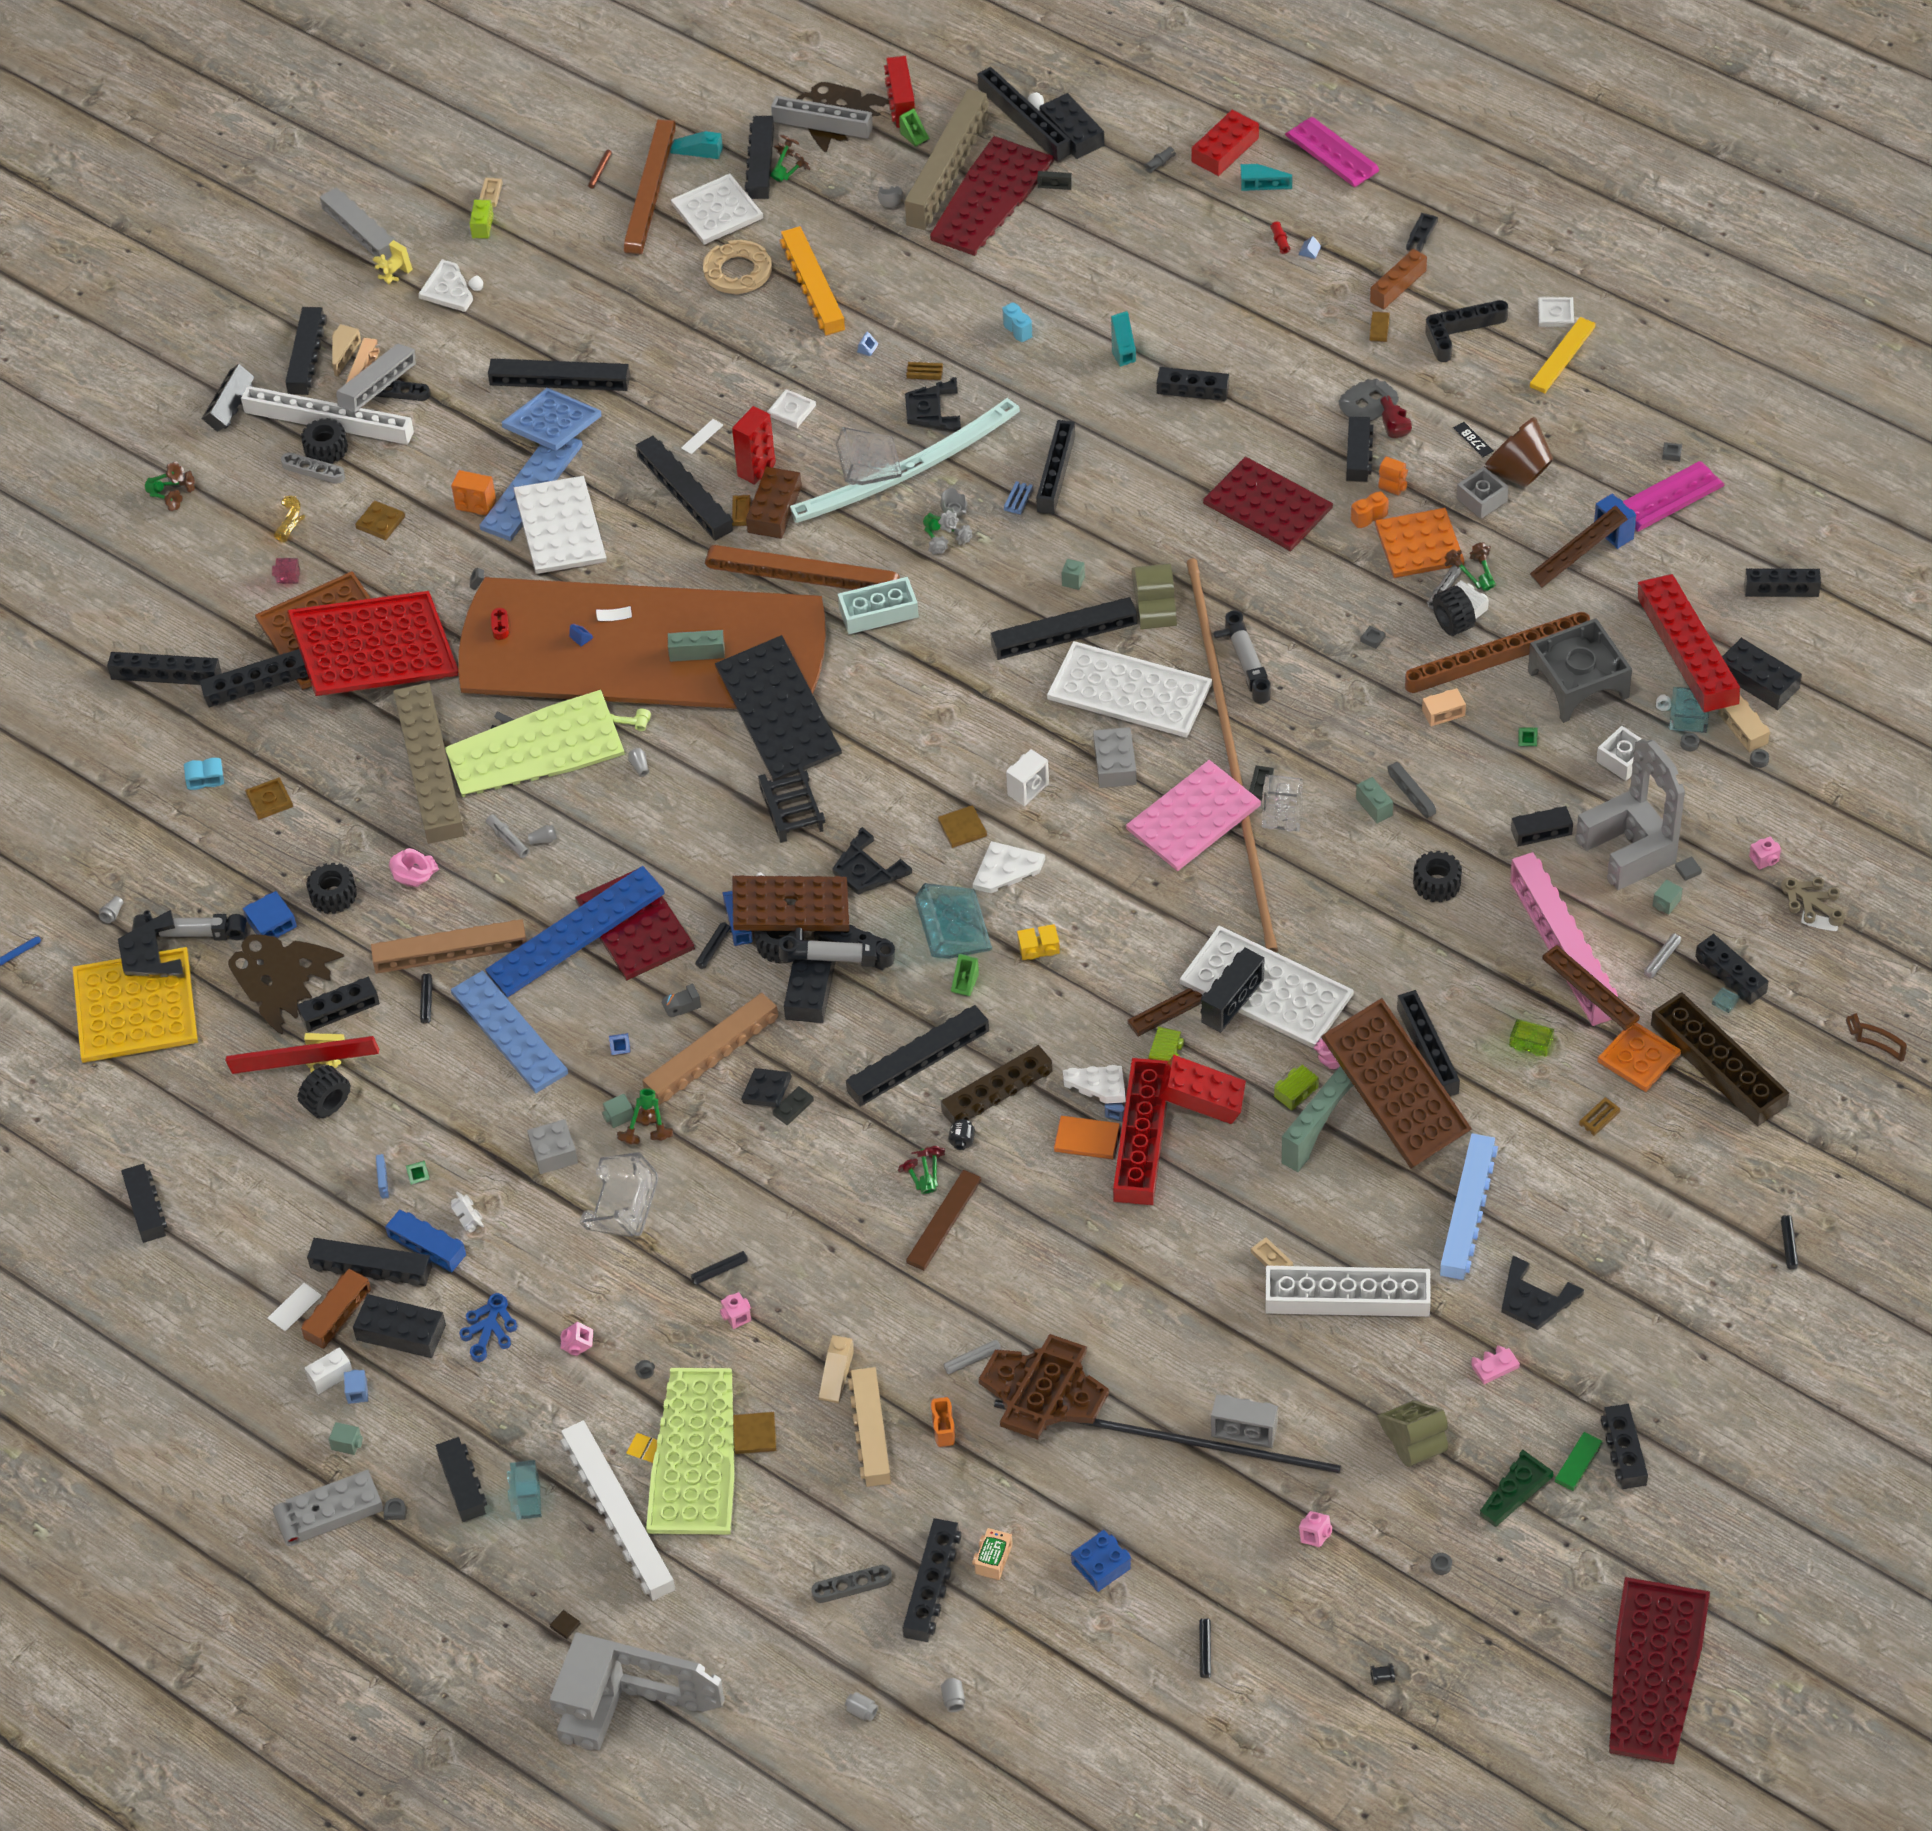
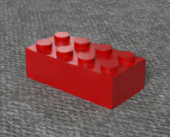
M906 55L886 58L887 65H884V73L888 75L885 77V86L889 87L887 89V96L890 99L889 107L890 110H893L891 118L892 122L896 123V128H900L899 116L913 108L915 109Z
M1231 110L1191 147V162L1217 176L1221 175L1259 139V123Z
M752 406L732 427L737 476L755 485L761 480L766 467H774L776 459L771 415Z
M1173 1055L1164 1066L1159 1099L1232 1124L1241 1113L1246 1080Z

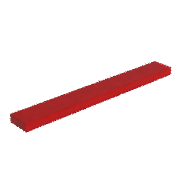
M374 1036L229 1055L226 1056L225 1061L231 1073L236 1074L379 1054L380 1049Z

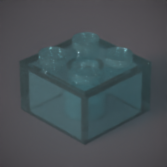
M1673 687L1669 730L1707 733L1709 712H1703L1690 688Z
M536 1461L510 1463L511 1471H507V1480L510 1489H508V1499L511 1512H515L517 1520L542 1517L540 1479Z

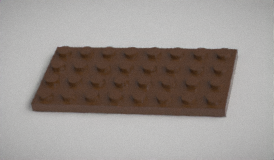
M1383 998L1321 1036L1410 1169L1472 1130Z

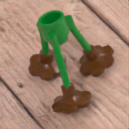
M176 461L167 464V472L165 474L147 478L145 482V490L150 494V497L164 499L169 511L178 510L183 497L177 489L170 491L166 496L158 494L163 490L164 486H185L188 493L195 489V479L192 476V472H185L183 477L184 469ZM166 477H168L169 479H171L170 482H162V481H160V479H163V478H166Z
M648 1088L640 1090L630 1126L627 1127V1131L617 1132L618 1140L624 1141L627 1144L640 1143V1137L634 1134L635 1122L648 1126L650 1123L657 1121V1130L650 1133L651 1140L662 1141L673 1136V1129L664 1128V1124L661 1122L658 1099L655 1098L654 1090Z

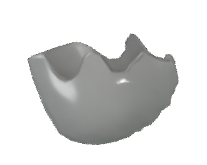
M881 186L878 192L880 204L890 208L898 206L903 199L902 189L899 186H891L888 190L883 189Z
M949 488L941 495L940 504L944 513L950 510L952 513L955 512L957 516L966 514L968 504L964 494H959L954 488Z

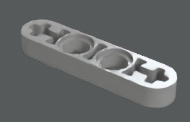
M286 453L281 457L282 466L288 471L335 484L345 480L344 469L340 466L294 453ZM303 464H309L307 468L301 467ZM320 468L325 469L323 472H317Z

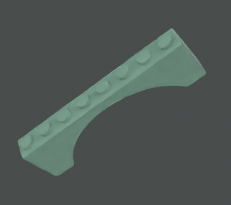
M1341 1066L1338 1067L1282 1135L1281 1163L1296 1172H1299L1309 1160L1314 1144L1334 1108L1354 1086Z

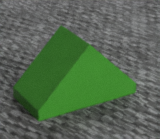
M914 108L899 116L900 134L911 144L917 146L929 139Z
M963 954L958 955L951 992L970 996L979 976L978 958Z

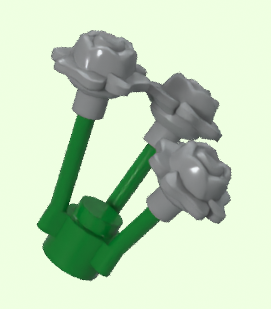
M947 510L945 513H941V517L928 513L924 517V531L931 537L928 551L932 552L933 555L944 553L948 549L947 544L949 541L944 536L935 537L931 531H937L941 528L947 532H954L957 535L958 545H965L970 542L973 536L970 525H963L961 529L956 528L959 519L956 518L957 514L955 512L952 513L950 510Z

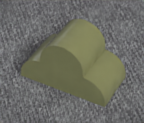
M1171 564L1131 568L1140 630L1177 626Z
M1412 1400L1377 1415L1383 1431L1393 1442L1399 1458L1407 1467L1448 1450V1441L1445 1434L1448 1423L1443 1409Z

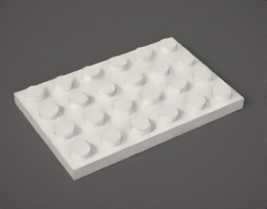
M584 476L514 487V494L535 574L606 562L604 547Z

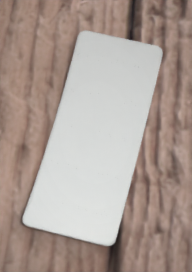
M630 606L612 610H596L598 621H615L632 617Z
M1803 911L1802 923L1819 929L1837 931L1838 926L1831 925L1828 917L1816 915L1815 922L1811 924L1804 921L1805 912Z

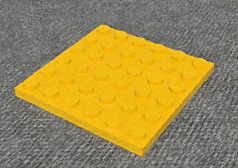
M187 947L159 952L161 963L177 959L181 960L184 972L183 978L168 975V977H161L160 975H125L121 958L73 966L82 1063L198 1043Z

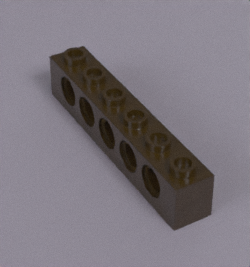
M1037 1045L941 1100V1112L951 1124L960 1119L969 1120L976 1115H981L985 1110L1001 1103L1002 1100L1009 1096H1014L1021 1089L1031 1086L1042 1077H1047L1053 1072L1052 1060Z

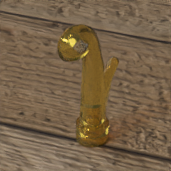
M291 495L285 496L281 501L284 507L291 508V510L274 533V538L279 542H286L291 530L305 518L304 514L297 517L300 511V501Z

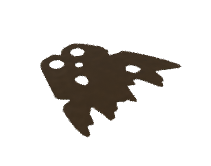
M819 82L811 88V92H804L797 97L798 100L811 97L815 103H821V100L825 99L826 103L821 104L872 112V117L880 116L881 113L869 106L884 107L885 104H889V99L875 94L861 96V91L858 89L829 82ZM825 86L828 88V92L824 94L819 93L818 88ZM842 99L845 100L847 104L839 105L836 103V101ZM808 128L811 136L824 152H827L831 139L839 142L849 140L845 134Z
M252 934L247 936L242 942V951L235 952L231 956L228 965L250 1001L262 1002L259 1007L262 1017L275 1031L283 1034L280 1025L284 1023V1020L280 1015L279 1008L297 1018V1000L312 998L304 985V982L309 981L307 976L312 974L331 981V971L324 963L343 958L344 954L330 948L301 941H293L288 946L283 947L282 941L276 937ZM252 941H258L261 943L262 948L255 952L250 949L249 944ZM240 958H244L248 962V966L244 969L236 966V961ZM302 958L309 959L312 964L305 968L300 966L299 960ZM262 959L264 964L258 965L257 960ZM263 975L270 976L272 980L271 986L261 981Z

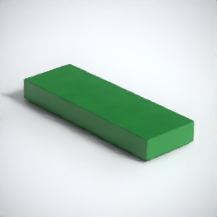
M1583 1432L1556 1476L1555 1483L1574 1491L1600 1449L1603 1440Z

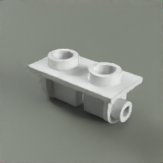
M456 1192L459 1198L451 1201V1208L457 1217L460 1218L459 1220L464 1229L473 1232L477 1225L483 1228L482 1216L476 1209H473L472 1200L467 1195L463 1196Z

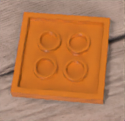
M1636 1022L1626 1031L1623 1030L1600 1054L1597 1062L1644 1092H1647L1681 1055V1050Z

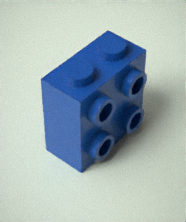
M277 891L267 894L243 908L244 916L256 934L277 938L297 927L293 913Z
M1102 1530L1071 1552V1564L1099 1592L1131 1569V1556L1126 1549H1121L1112 1534L1109 1535L1105 1530Z

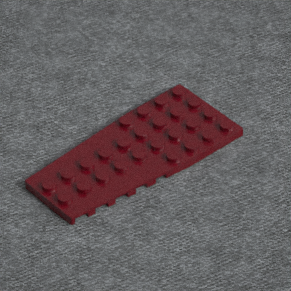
M993 136L970 167L931 232L930 240L976 256L977 250L985 246L989 236L992 237L995 234L996 228L1002 226L1005 223L1004 219L1007 216H1011L1014 208L1020 206L1038 183V171H1047L1054 161V156Z
M1625 1577L1615 1639L1609 1753L1675 1764L1702 1652L1710 1591Z

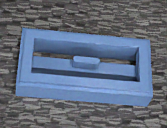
M1016 481L1004 505V511L1021 515L1033 491V485L1029 484V486H1026V483L1021 485ZM1018 489H1020L1019 492H1018V494H1017V496H1016V498H1015V500H1014V502H1013V499H1014V497H1015V495H1016ZM1026 491L1018 509H1015L1023 492Z
M376 1155L380 1196L382 1199L389 1198L384 1155Z

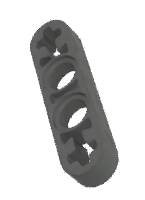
M1395 762L1389 765L1387 770L1390 777L1425 818L1435 815L1436 808L1433 802L1401 764Z
M878 1565L818 1581L811 1588L812 1598L818 1603H825L885 1587L892 1581L891 1569L886 1565ZM880 1573L885 1575L884 1579L881 1578ZM860 1577H864L868 1580V1582L865 1585H859L856 1583L857 1579ZM845 1583L847 1588L840 1591L836 1589V1585ZM829 1586H832L833 1593L830 1592ZM822 1589L824 1594L820 1595L818 1590Z

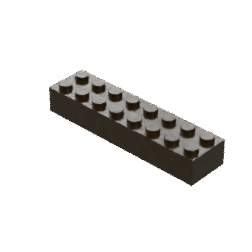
M1683 992L1652 1011L1651 1026L1669 1043L1679 1048L1681 1055L1757 1127L1787 1107L1790 1093Z

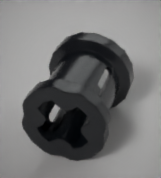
M1392 1663L1383 1667L1370 1666L1373 1685L1386 1681L1395 1683V1672Z

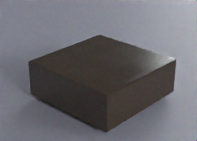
M563 1610L550 1624V1628L567 1639L580 1625V1621Z

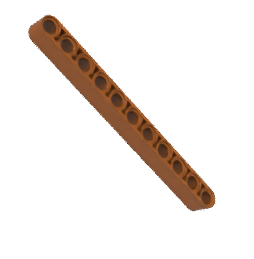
M657 120L624 241V253H643L675 135V120Z
M719 545L710 546L705 559V565L715 570L850 590L900 579L898 573L889 570Z
M1578 612L1409 669L1405 674V689L1410 693H1417L1529 655L1531 642L1590 620V616L1585 612Z

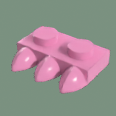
M1498 1345L1495 1355L1485 1351L1483 1361L1473 1357L1471 1362L1473 1370L1483 1384L1512 1372L1520 1366V1363L1509 1348L1505 1349Z

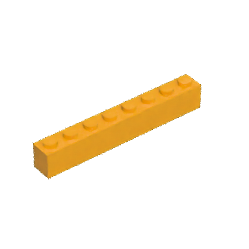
M801 226L781 231L782 239L779 240L781 248L785 249L786 259L791 261V269L793 272H796V279L798 283H801L803 295H807V303L809 306H812V313L814 318L818 319L819 329H823L825 336L844 331L845 322L843 314Z

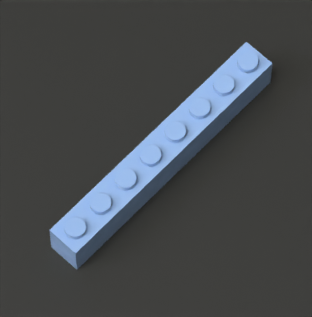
M1471 1134L1441 1261L1440 1276L1464 1280L1465 1274L1470 1273L1472 1261H1469V1256H1474L1475 1244L1472 1243L1473 1239L1477 1240L1479 1228L1476 1226L1477 1223L1482 1221L1483 1211H1480L1481 1206L1485 1207L1487 1195H1484V1192L1489 1190L1491 1180L1488 1178V1174L1493 1173L1494 1162L1491 1161L1492 1157L1496 1158L1498 1146H1495L1494 1137Z

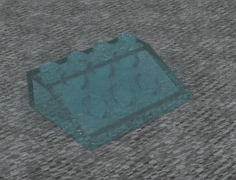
M929 883L922 885L914 898L932 957L950 959L958 957L959 954L971 955L991 951L992 946L975 889Z

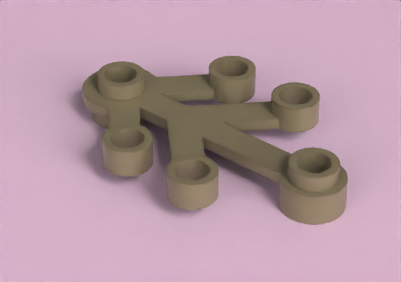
M1815 877L1813 881L1799 882L1795 878H1785L1781 882V890L1788 896V910L1791 913H1798L1800 910V902L1796 900L1797 895L1803 900L1804 921L1811 924L1815 922L1816 913L1812 911L1813 905L1829 916V923L1831 925L1839 927L1844 924L1845 914L1842 910H1833L1820 901L1822 899L1837 900L1840 894L1838 888L1832 887L1825 892H1806L1803 890L1823 889L1824 880L1820 877Z

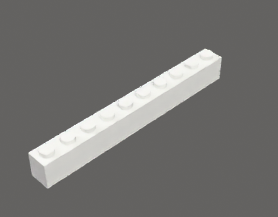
M247 386L241 397L244 413L304 425L311 424L312 421H318L321 418L323 420L330 418L331 421L336 420L337 423H341L345 433L408 445L414 433L412 420L409 417L363 408L353 412L339 407L338 403Z
M584 1420L562 1430L563 1439L560 1440L562 1447L565 1451L569 1450L571 1454L569 1458L572 1465L579 1468L578 1475L581 1481L588 1484L587 1491L590 1497H595L597 1501L595 1504L599 1513H604L606 1517L604 1521L609 1530L613 1529L615 1533L613 1537L618 1547L622 1545L624 1549L622 1551L627 1563H632L633 1567L631 1569L635 1578H640L642 1581L640 1585L644 1594H649L653 1601L674 1591L675 1586L672 1576Z

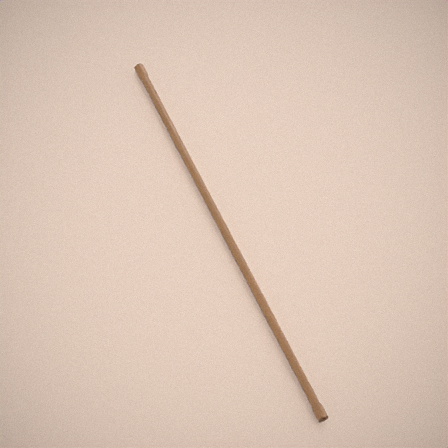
M1191 558L1186 563L1195 597L1231 777L1243 786L1199 577L1198 562L1196 559ZM1248 815L1241 821L1264 932V942L1267 949L1276 953L1278 951L1277 942L1273 933L1250 817Z

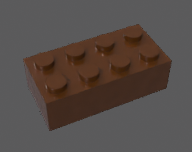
M772 467L765 468L746 517L748 533L782 539L792 514L790 506L795 505L802 488L800 472Z

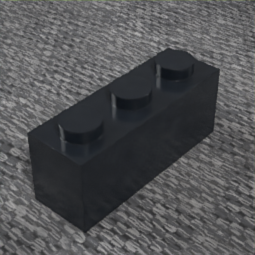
M1567 806L1555 807L1550 810L1513 817L1511 819V832L1517 847L1570 836L1573 832V821Z

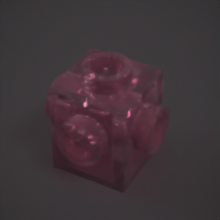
M276 558L275 565L272 566V576H275L276 583L298 584L300 576L298 558Z

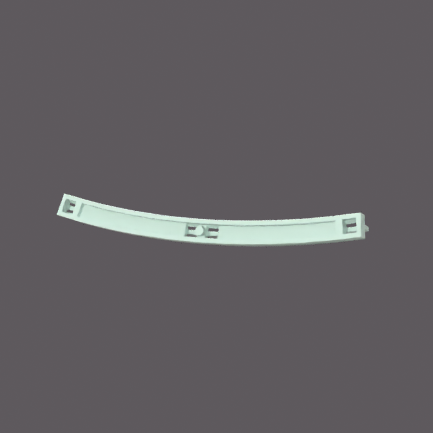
M1006 398L973 422L927 449L855 483L790 506L793 520L799 523L862 500L911 478L987 435L1020 412V408L1010 399ZM922 461V464H920V465H918V466H916V467L914 466L915 464H917V463H919V462ZM907 469L906 472L899 474V472ZM805 510H806L805 513H802V514H799V515L797 514V513H799V512H802V511H805Z

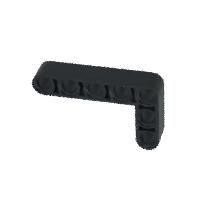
M1497 300L1429 315L1426 318L1425 334L1436 359L1440 362L1451 360L1452 342L1449 337L1450 334L1505 323L1508 319V303L1503 300Z

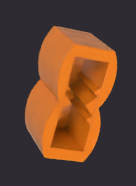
M1385 456L1379 468V489L1398 496L1401 492H1404L1407 487L1406 476L1408 474L1406 463Z
M1382 491L1372 493L1367 499H1360L1351 505V521L1357 528H1364L1375 520L1385 518L1388 515L1389 499Z
M948 1397L933 1399L931 1411L936 1444L938 1447L952 1446L955 1443V1428L951 1402Z

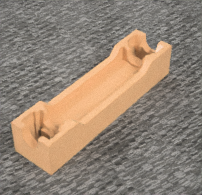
M363 339L346 383L376 361L380 352L379 348L375 347L378 344L377 339Z

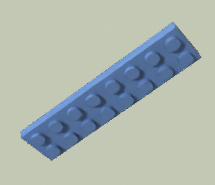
M572 438L557 451L540 444L479 525L480 530L512 541L523 526L514 494V487L557 480L583 446L582 441Z
M483 970L451 989V994L535 1093L568 1074V1069Z

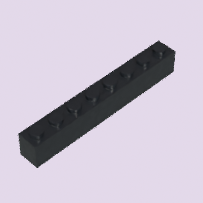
M991 66L977 73L978 89L986 93L987 97L1046 152L1054 156L1057 162L1071 155V139Z
M491 358L488 379L490 386L628 391L630 370L629 364Z
M652 435L636 444L637 457L714 541L733 531V519L730 514H726L722 506L713 500L712 495L703 489L701 483L695 481L691 472H687L684 469L683 464L674 458L672 452L664 447L661 440H657Z
M1131 597L991 632V646L997 660L1137 625V611Z
M976 1005L964 1009L957 1016L949 1018L945 1023L932 1028L926 1034L916 1037L909 1044L899 1047L897 1051L884 1056L873 1065H868L861 1072L851 1075L846 1080L848 1094L859 1107L865 1105L989 1032V1020Z

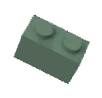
M1373 777L1356 785L1357 801L1376 823L1393 816L1392 799Z

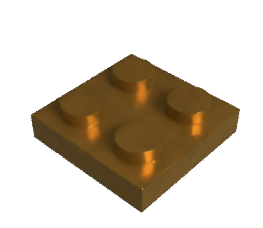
M374 500L355 523V526L358 530L387 540L405 518V513Z

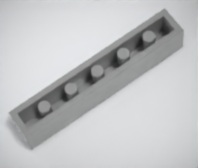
M776 96L771 105V113L774 122L867 139L873 128L872 112Z
M336 187L320 196L322 209L374 257H380L383 254L386 260L392 256L389 244L393 240L396 241L395 238L389 236L383 227L378 226L376 221L367 216L366 212L363 209L361 210L353 200L351 201L344 192H341Z
M397 343L337 391L338 406L356 412L415 365V349Z

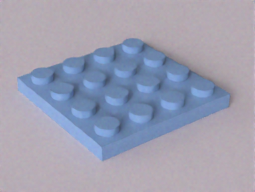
M546 388L502 421V428L557 451L601 417V410Z

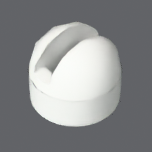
M474 276L470 279L468 285L474 291H480L483 288V281L479 276Z
M1665 694L1658 696L1656 700L1657 709L1661 711L1669 710L1671 707L1670 697Z

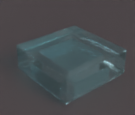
M1722 987L1712 1000V1005L1729 1013L1739 1001V996Z

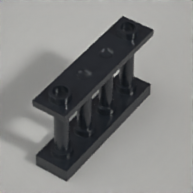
M801 764L798 765L799 775L773 782L771 780L768 781L765 774L758 776L759 788L780 843L787 841V833L791 830L817 823L819 831L823 832V824L826 823L824 814L819 812L810 789L808 772L803 770ZM801 782L803 789L781 795H773L772 793L776 788ZM806 796L808 803L786 809H778L777 807L780 802ZM807 810H812L814 815L813 817L788 824L787 822L783 823L782 820L785 816Z

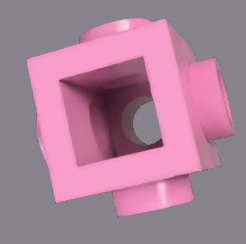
M1770 836L1751 844L1749 857L1760 870L1779 862L1781 848Z
M739 1292L734 1295H728L721 1300V1316L724 1320H728L733 1329L751 1321L750 1304L746 1298H742Z
M578 1322L566 1328L561 1333L560 1349L575 1356L592 1347L593 1329Z
M1310 1511L1299 1525L1301 1543L1321 1547L1332 1533L1329 1516Z

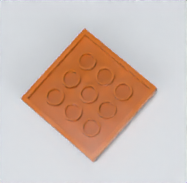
M1446 508L1375 520V526L1393 578L1450 568L1452 565L1445 566L1446 559L1444 557L1447 552L1452 549L1456 551L1461 550ZM1461 554L1460 560L1463 563L1462 565H1464V558Z

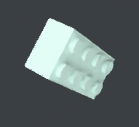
M908 577L838 594L839 610L848 635L919 617L918 603Z

